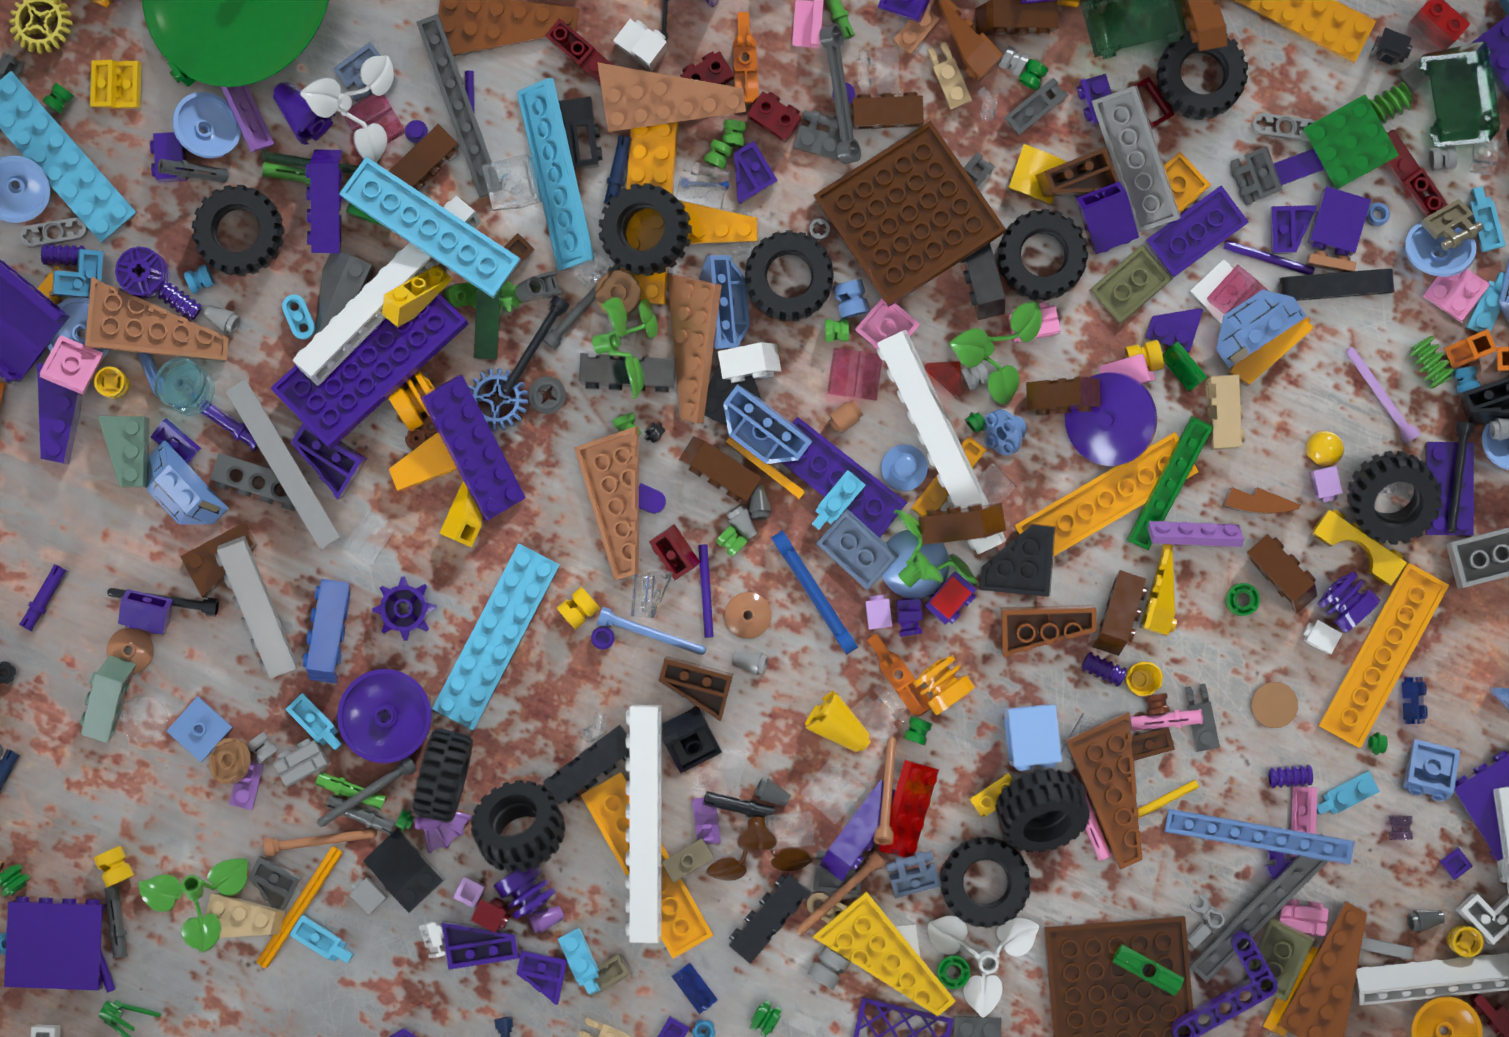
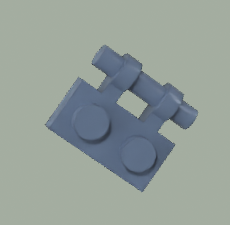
M369 42L334 67L333 70L347 89L353 84L362 89L367 86L361 81L360 77L362 64L370 57L381 55L373 44ZM371 89L367 92L353 95L354 99L358 101L363 96L366 98L371 94Z
M922 851L916 852L914 856L903 859L898 857L895 858V861L886 863L888 872L898 870V873L889 875L895 899L940 886L935 863L925 864V862L934 860L932 851L922 853ZM918 864L917 868L905 871L906 867Z

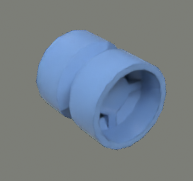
M862 279L833 286L836 300L841 302L838 305L841 319L870 312L867 298L863 297L865 289Z

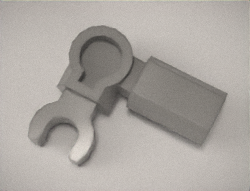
M1201 894L1198 897L1203 901L1202 907L1198 908L1193 903L1190 904V907L1195 912H1201L1203 914L1202 918L1206 923H1201L1187 937V942L1196 950L1213 935L1212 930L1214 928H1220L1225 923L1223 913L1214 906L1210 907L1207 898Z

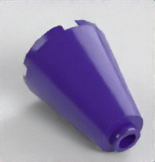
M281 82L274 88L273 99L297 140L304 145L309 144L307 141L312 138L314 141H317L332 126V116L324 118L316 115L306 100L300 95L302 89L290 82Z

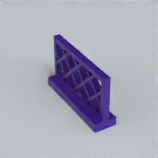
M862 997L853 1037H859L860 1030L867 1025L875 1037H881L889 1031L892 1032L894 1037H898L894 1028L904 1022L912 1033L908 1037H918L916 1034L927 1027L933 1037H937L930 1026L937 1021L947 1023L946 1032L939 1037H950L954 1019ZM865 1005L876 1006L880 1015L869 1021L864 1014ZM880 1007L887 1008L888 1010L882 1012ZM891 1010L898 1011L903 1018L902 1021L894 1026H891L885 1016ZM903 1013H908L911 1015L906 1018ZM915 1015L920 1016L926 1024L916 1032H914L908 1022V1019ZM882 1017L889 1029L877 1035L871 1023ZM864 1018L866 1024L861 1026L862 1019ZM926 1018L933 1019V1021L928 1023Z

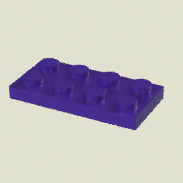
M1221 185L1182 213L1181 219L1170 222L1149 237L1146 242L1174 278L1249 222Z
M1426 442L1425 464L1431 470L1441 488L1442 507L1437 508L1440 514L1437 520L1433 519L1431 521L1433 526L1429 530L1425 529V535H1474V442H1467L1457 529L1453 534L1448 533L1447 524L1458 442Z

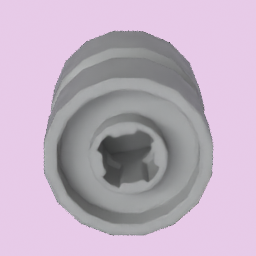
M825 945L819 955L820 961L813 964L808 974L833 990L840 980L839 973H844L851 962Z

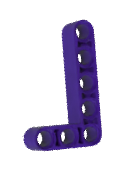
M1244 931L1234 933L1230 943L1249 979L1173 1021L1171 1030L1174 1037H1200L1268 999L1277 992V981L1254 940L1248 933ZM1240 939H1248V945L1245 948H1237V943ZM1252 959H1259L1260 964L1257 968L1250 969L1248 967ZM1263 980H1271V986L1268 989L1260 988ZM1243 991H1250L1251 996L1248 1000L1241 1001L1239 999ZM1224 1002L1230 1003V1008L1227 1012L1219 1011L1220 1004ZM1202 1014L1210 1016L1205 1024L1198 1023V1018ZM1186 1025L1189 1027L1187 1034H1177L1180 1026Z

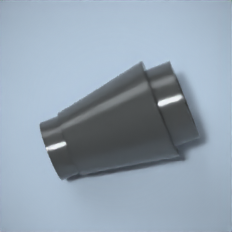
M757 485L750 496L749 514L752 520H766L770 518V513L772 512L765 485Z
M762 778L754 792V795L758 796L759 800L784 807L789 802L791 794L787 793L769 778L767 780Z
M1413 910L1412 913L1408 914L1407 920L1412 932L1421 933L1444 924L1445 917L1442 910Z

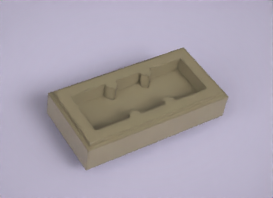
M701 838L661 863L674 883L711 861L714 857Z
M619 953L597 966L599 977L596 978L600 991L589 995L593 998L632 975L622 954Z

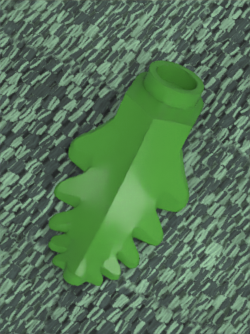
M463 282L447 288L445 298L452 306L470 305L476 309V286L470 282ZM507 282L501 288L500 315L502 314V307L507 312H511V305L514 308H518L519 303L523 304V301L516 295V286L518 284L512 287V283Z

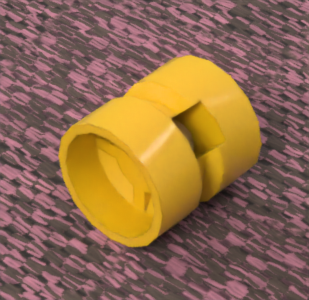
M1158 340L1145 342L1143 347H1140L1138 344L1125 347L1126 358L1143 354L1149 371L1164 369L1163 355Z
M109 366L97 372L94 385L96 390L103 396L111 399H120L128 393L130 379L123 371Z
M582 586L571 594V600L565 599L556 607L575 630L586 622V616L592 617L601 609Z
M122 845L93 857L98 870H103L101 877L106 888L134 876L130 863H125L124 861L126 854Z
M1463 924L1452 927L1446 937L1449 949L1455 954L1464 957H1474L1479 954L1484 944L1483 937L1478 930Z

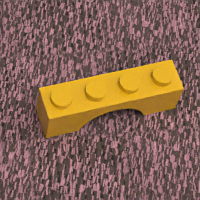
M1326 510L1310 534L1329 547L1341 541H1352L1359 544L1365 550L1369 559L1368 574L1384 585L1392 586L1407 563L1402 560L1404 556L1394 549L1389 551L1383 547V543L1377 542L1375 538L1371 539L1357 523L1353 522L1351 525L1345 521L1346 516L1338 510Z

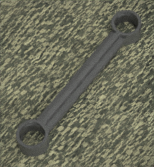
M832 24L820 29V41L823 47L827 49L841 140L837 145V155L843 164H849L860 160L861 148L853 136L840 47L844 43V34L838 24Z

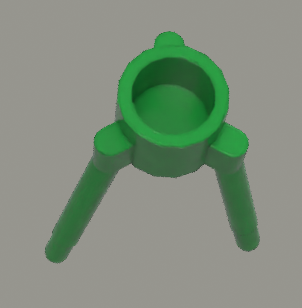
M115 1000L114 1003L106 1001L98 1016L121 1036L131 1037L117 1025L119 1023L131 1031L135 1030V1027L121 1019L123 1011L120 1010L121 1008L155 1017H161V1013Z

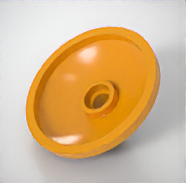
M1437 997L1423 1004L1416 1012L1411 1025V1037H1482V1025L1475 1010L1466 1002L1455 997ZM1446 1026L1447 1032L1443 1035L1440 1034V1028Z

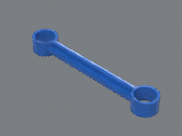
M781 530L772 536L771 539L784 557L845 654L848 655L857 649L858 646L843 625L784 531Z

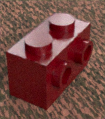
M714 51L706 54L702 58L703 61L696 66L694 63L688 65L682 70L683 73L680 75L682 78L722 85L734 79V73L720 51L716 54Z
M762 91L748 112L747 118L786 143L801 122V116L798 115L800 111L790 104L786 107L780 103L781 99L774 93L769 92L767 94Z
M675 524L649 541L654 553L663 562L667 572L674 580H677L700 563Z
M484 896L480 899L470 921L496 933L499 929L503 930L506 927L511 915L507 914L509 909L505 907V901L497 897L491 900Z

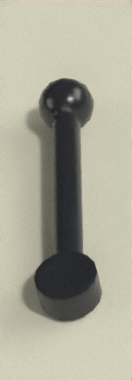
M662 0L663 15L661 33L666 37V41L668 39L666 27L667 8L669 0Z

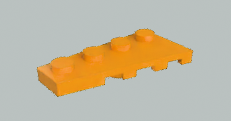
M681 201L691 219L688 221L689 225L692 226V233L688 234V238L691 240L690 244L758 242V218Z

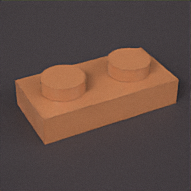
M927 8L921 22L909 20L893 39V42L911 56L940 21V18Z
M1314 251V254L1311 253L1307 256L1305 265L1338 272L1355 271L1357 262L1350 261L1351 257L1337 255V258L1328 257L1326 252Z

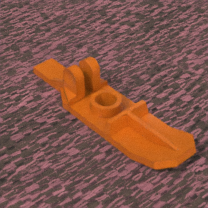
M737 12L738 34L733 41L735 87L743 88L745 103H754L759 97L756 41L750 33L749 12ZM747 54L750 59L744 62L741 60V56Z
M877 633L867 639L879 657L880 670L911 714L922 716L929 711L930 706L927 703L929 697L927 694H920V691L923 690L921 686L915 687L913 682L916 679L901 657L889 651ZM895 671H902L903 677L896 679L894 677Z

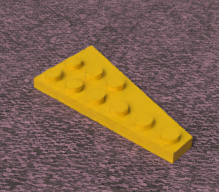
M864 892L812 936L936 1016L942 1014L956 1002L867 892Z

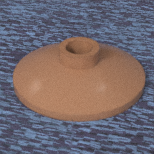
M744 592L734 596L725 609L727 627L733 634L741 638L751 639L760 636L766 631L771 621V610L767 601L756 593ZM745 611L752 612L753 616L750 620H746L743 617Z
M123 628L112 635L107 645V657L111 655L136 663L135 670L131 674L144 670L152 661L154 654L152 640L144 631L138 628ZM127 646H130L133 650L130 655L125 653Z

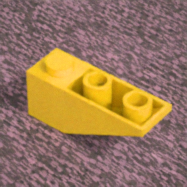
M433 266L385 293L382 315L396 327L405 324L415 318L452 281V277L439 266Z
M463 480L439 534L472 548L482 525V515Z

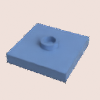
M197 696L166 732L195 758L203 762L213 751L216 744L230 732L233 726Z

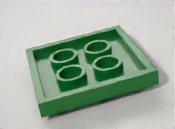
M1366 94L1303 128L1335 189L1341 188L1399 156Z

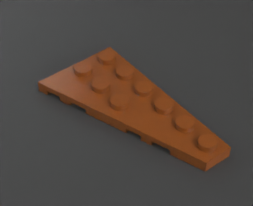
M440 0L438 15L453 56H459L465 53L480 52L546 38V33L559 18L576 32L579 8L518 0Z
M1126 712L1064 740L1120 869L1143 860L1138 824L1139 814L1136 801L1137 791L1131 744L1130 712Z
M1347 901L1344 902L1278 1021V1026L1298 1037H1345L1367 918L1365 911Z

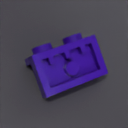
M1106 73L1089 79H1080L1079 86L1076 87L1079 99H1084L1086 108L1083 109L1087 122H1091L1092 127L1099 125L1092 101L1112 94Z

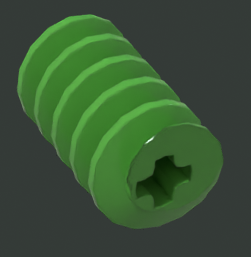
M1400 82L1398 87L1392 86L1390 92L1385 90L1382 92V96L1377 94L1374 96V100L1369 99L1379 119L1384 124L1387 123L1386 115L1391 119H1395L1394 111L1402 115L1403 106L1410 111V103L1413 100L1408 87L1403 82Z
M1430 336L1412 346L1411 348H1414V350L1410 354L1411 357L1419 356L1415 362L1416 365H1424L1420 373H1429L1425 377V381L1433 380V383L1429 386L1430 389L1451 379L1450 374L1454 371L1453 368L1445 369L1449 363L1448 360L1440 361L1444 352H1435L1439 344H1430L1435 338L1434 336Z

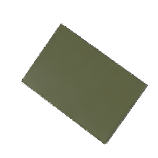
M1142 244L1090 289V292L1120 325L1173 278Z
M1271 918L1258 949L1277 981L1278 990L1274 996L1287 1001L1315 938ZM1253 959L1249 968H1257L1260 960ZM1246 974L1244 981L1249 979L1248 974ZM1263 980L1260 988L1268 989L1271 986V980Z

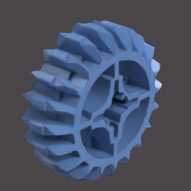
M491 368L488 369V377L483 372H480L483 380L479 382L477 378H473L472 381L477 384L476 388L473 386L468 387L473 392V397L478 406V401L491 405L492 418L483 414L488 426L492 423L493 431L497 430V424H500L502 430H506V422L511 427H514L515 424L511 419L515 417L518 421H521L522 418L517 413L519 411L526 413L527 411L521 407V404H529L528 400L522 399V396L528 395V391L519 390L525 386L524 382L515 384L513 389L516 397L504 395L502 391V381H507L511 374L510 370H507L504 376H502L501 368L497 369V375H494ZM495 381L491 393L480 394L485 385ZM499 392V396L504 400L496 408L495 403L490 399ZM515 405L508 415L499 418L503 406Z

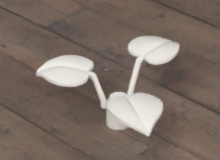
M387 55L370 57L362 64L360 77L362 82L367 85L362 89L343 94L340 93V85L334 79L323 78L312 82L300 92V95L306 100L316 115L326 118L332 116L335 112H341L342 116H347L360 124L363 128L356 130L354 133L355 148L363 160L365 157H368L375 163L379 161L387 145L385 130L375 123L367 127L364 121L348 113V110L352 106L351 96L367 92L370 89L374 95L381 96L390 89L394 78V71L391 60Z
M947 915L928 923V935L937 950L944 954L952 955L957 953L960 945H962L977 958V963L983 971L982 976H971L963 987V994L967 1003L982 1018L987 1016L996 1007L1002 995V983L999 977L989 975L998 969L999 963L997 958L1000 956L1001 948L1004 946L1005 951L1011 956H1022L1032 948L1039 930L1038 924L1029 919L1014 918L1005 922L1004 925L998 926L996 935L1002 942L998 944L995 953L984 951L979 954L963 941L968 934V929L965 922L957 916Z

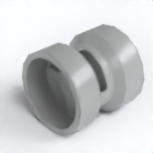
M1009 46L999 67L1004 70L1009 68L1014 75L1019 77L1030 56L1024 53H1016V49Z
M1455 145L1446 146L1443 149L1439 147L1430 148L1429 161L1433 171L1440 170L1442 167H1447L1448 169L1457 168L1458 159Z
M983 362L974 368L966 367L960 370L969 391L977 388L980 382L982 384L988 383L989 374Z
M262 732L246 744L249 751L254 752L256 755L255 759L259 764L265 762L278 751L275 745L269 743L265 732Z

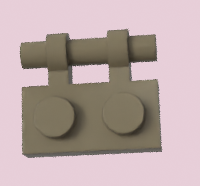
M1460 199L1425 217L1421 224L1435 240L1443 236L1447 239L1441 242V247L1445 251L1460 246L1462 241L1476 237L1478 232L1483 230V225L1480 222L1475 224L1470 222L1473 220L1474 213ZM1460 227L1463 231L1456 234L1453 230Z

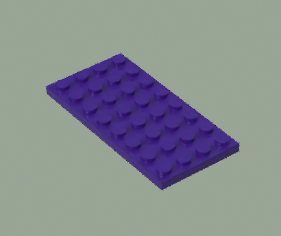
M438 294L415 318L399 327H396L385 318L319 386L295 365L270 389L331 450L468 326L469 323L447 300Z

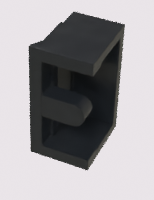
M1385 27L1383 34L1377 36L1369 58L1378 57L1377 60L1391 66L1398 62L1403 63L1405 58L1409 57L1413 46L1409 45L1412 38Z
M593 118L565 121L567 141L574 170L599 167V161L603 160L602 148L597 147L596 138H600L599 125L594 124ZM588 126L592 159L580 160L576 127Z

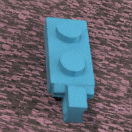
M1483 186L1471 189L1473 201L1469 202L1470 210L1474 213L1473 223L1480 222L1483 225V230L1478 232L1477 235L1481 253L1506 246L1494 201L1491 200L1490 196L1485 197Z
M1498 273L1494 282H1488L1490 287L1475 305L1466 325L1467 329L1476 333L1487 329L1491 332L1501 310L1498 299L1505 273Z
M847 470L818 505L815 512L819 516L812 525L819 530L826 521L830 524L836 521L865 487V484Z
M304 693L300 694L286 708L288 713L317 743L320 742L323 746L328 743L334 750H338L343 745L335 735L339 732L335 728L336 726Z
M1366 771L1327 791L1326 794L1322 795L1324 801L1317 804V813L1321 815L1330 810L1333 815L1379 793L1380 791L1370 771Z
M301 915L290 933L291 937L328 960L331 959L335 962L339 958L348 963L354 956L353 953L344 948L347 943L305 915Z
M576 929L558 938L579 986L584 985L588 994L600 991L596 978L599 977V969L581 929Z

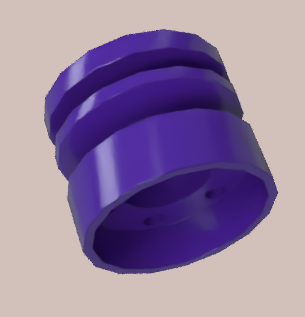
M140 246L130 248L121 254L116 263V279L122 289L141 299L157 298L162 287L170 282L171 273L169 265L162 256L149 248ZM142 267L146 272L142 273L140 277L136 274V271H140Z
M1354 571L1340 577L1331 584L1317 603L1320 608L1331 603L1325 611L1327 615L1335 611L1339 612L1334 623L1343 633H1347L1359 624L1381 601L1371 589L1361 594L1358 592L1364 582L1361 579L1353 585L1351 584L1357 577Z
M533 867L528 868L526 872L516 870L515 873H511L493 885L501 899L510 895L513 896L514 899L506 906L508 909L516 904L520 907V909L512 914L514 919L529 915L547 903L556 892L553 887L546 892L542 891L541 888L548 884L549 880L546 879L537 883L535 879L542 873L540 867L535 869Z

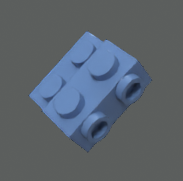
M1414 739L1409 764L1406 766L1403 788L1409 789V793L1420 796L1423 793L1432 795L1431 798L1436 801L1449 799L1454 793L1460 750Z

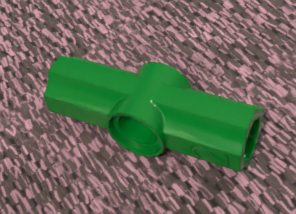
M1123 944L1117 949L1112 960L1113 963L1174 996L1179 992L1185 979ZM1146 964H1153L1154 972L1150 976H1144L1142 972Z

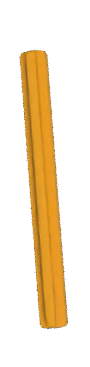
M334 846L330 848L283 919L280 934L272 936L258 957V965L265 969L270 966L301 915L304 914L343 855L340 849Z

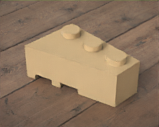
M1239 375L1210 377L1205 380L1208 424L1213 426L1209 435L1211 450L1239 448L1242 446V442H1245L1244 428H1241L1243 409L1242 405H1240L1241 386Z
M213 893L210 896L206 915H216L221 923L220 938L280 934L285 911L233 896Z

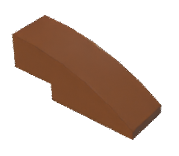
M1232 487L1229 488L1222 506L1247 513L1276 514L1298 510L1301 505L1258 487L1254 488L1252 495Z

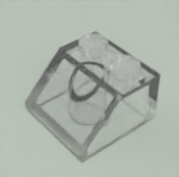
M523 154L482 165L493 211L517 209L542 203L533 161L529 155Z

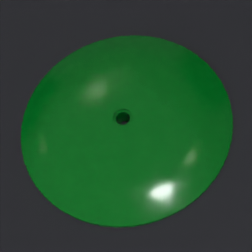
M142 0L145 22L155 45L168 61L171 60L180 72L205 84L221 87H239L263 81L277 74L298 58L318 31L326 13L329 0Z

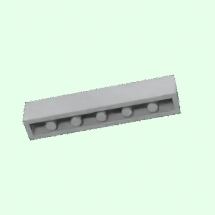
M242 536L219 545L218 553L215 554L217 563L220 567L224 566L226 575H224L225 582L228 588H233L235 596H233L234 604L237 610H242L244 615L241 618L245 630H250L253 638L250 639L251 645L255 652L259 651L262 659L259 660V664L263 673H268L271 679L296 669V659L246 537Z

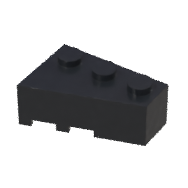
M1509 377L1462 392L1461 407L1468 422L1489 424L1490 421H1495V418L1509 419Z

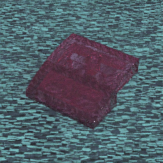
M372 94L348 110V113L364 121L367 127L372 123L383 127L387 135V144L405 134L403 125L384 94L381 96ZM343 116L353 134L356 130L363 128L357 122L347 116Z
M1237 264L1207 297V300L1223 314H1227L1261 290H1269Z
M834 348L827 394L876 401L882 360L879 355L865 351Z

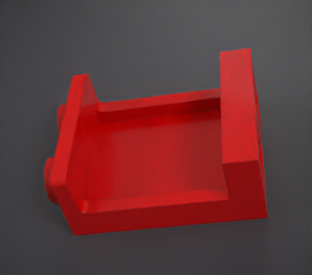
M1429 0L1410 20L1416 28L1444 52L1470 26V23L1444 0Z

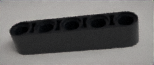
M1393 269L1279 278L1280 294L1294 297L1296 301L1379 295L1395 292Z

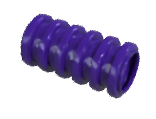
M44 244L41 248V262L43 265L48 263L50 265H55V263L62 265L64 263L65 266H69L72 263V266H76L78 263V250L86 249L83 245L77 248L76 245L72 247L69 245H65V247L58 245L55 247V245L51 244L48 247L47 244Z
M166 283L160 290L158 299H163L165 304H170V308H175L177 313L181 312L182 317H188V321H193L200 313L202 304H196V300H191L189 295L185 296L184 291H178L179 288L177 286L173 287V283Z
M1093 652L1087 654L1081 667L1082 671L1085 672L1087 670L1090 675L1094 673L1095 677L1098 678L1100 676L1103 681L1107 679L1109 680L1108 683L1112 684L1113 682L1116 687L1122 684L1127 673L1125 667L1119 668V664L1115 666L1112 661L1107 662L1106 658L1100 659L1099 655L1094 656Z
M1309 764L1306 767L1299 765V768H1296V766L1291 768L1285 766L1284 769H1281V767H1277V769L1270 767L1268 771L1269 784L1271 788L1276 786L1282 788L1283 785L1290 787L1292 784L1294 787L1298 784L1304 786L1305 783L1312 785V767Z

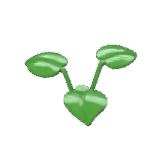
M611 298L601 306L608 313L614 330L593 336V348L597 354L609 352L610 356L626 357V368L632 387L633 399H635L640 394L644 385L643 369L637 357H633L631 353L616 351L621 344L619 337L645 328L648 337L653 338L658 333V322L649 300L643 299L639 305L643 324L626 330L627 313L625 306L620 298Z
M1036 301L1024 303L1014 310L1010 320L1011 329L1015 332L1012 335L990 337L982 329L974 328L963 332L949 343L963 365L975 367L982 360H985L996 367L997 371L992 372L988 377V389L998 404H1008L1019 386V374L1013 366L1006 365L1001 368L998 363L989 357L994 352L992 342L1016 339L1018 336L1023 342L1033 340L1039 333L1042 324L1039 304Z
M897 509L894 511L900 515L906 527L917 536L919 541L910 559L906 561L908 565L898 573L899 578L906 586L911 588L920 579L942 583L944 579L939 570L949 565L955 567L964 578L972 582L973 586L978 584L969 566L955 554L950 555L951 560L936 567L930 563L928 558L919 551L923 545L919 521L904 511Z
M231 859L218 863L211 868L207 875L208 881L212 885L205 883L204 880L200 881L194 875L184 878L182 885L174 876L159 875L149 880L140 881L138 883L139 891L145 903L151 909L158 912L170 911L175 905V899L180 900L183 893H185L189 900H193L198 917H191L185 921L181 929V935L188 946L200 952H206L218 942L221 935V923L214 914L202 916L198 899L203 896V887L211 890L217 888L218 892L224 896L238 894L243 890L247 882L248 861L247 859Z

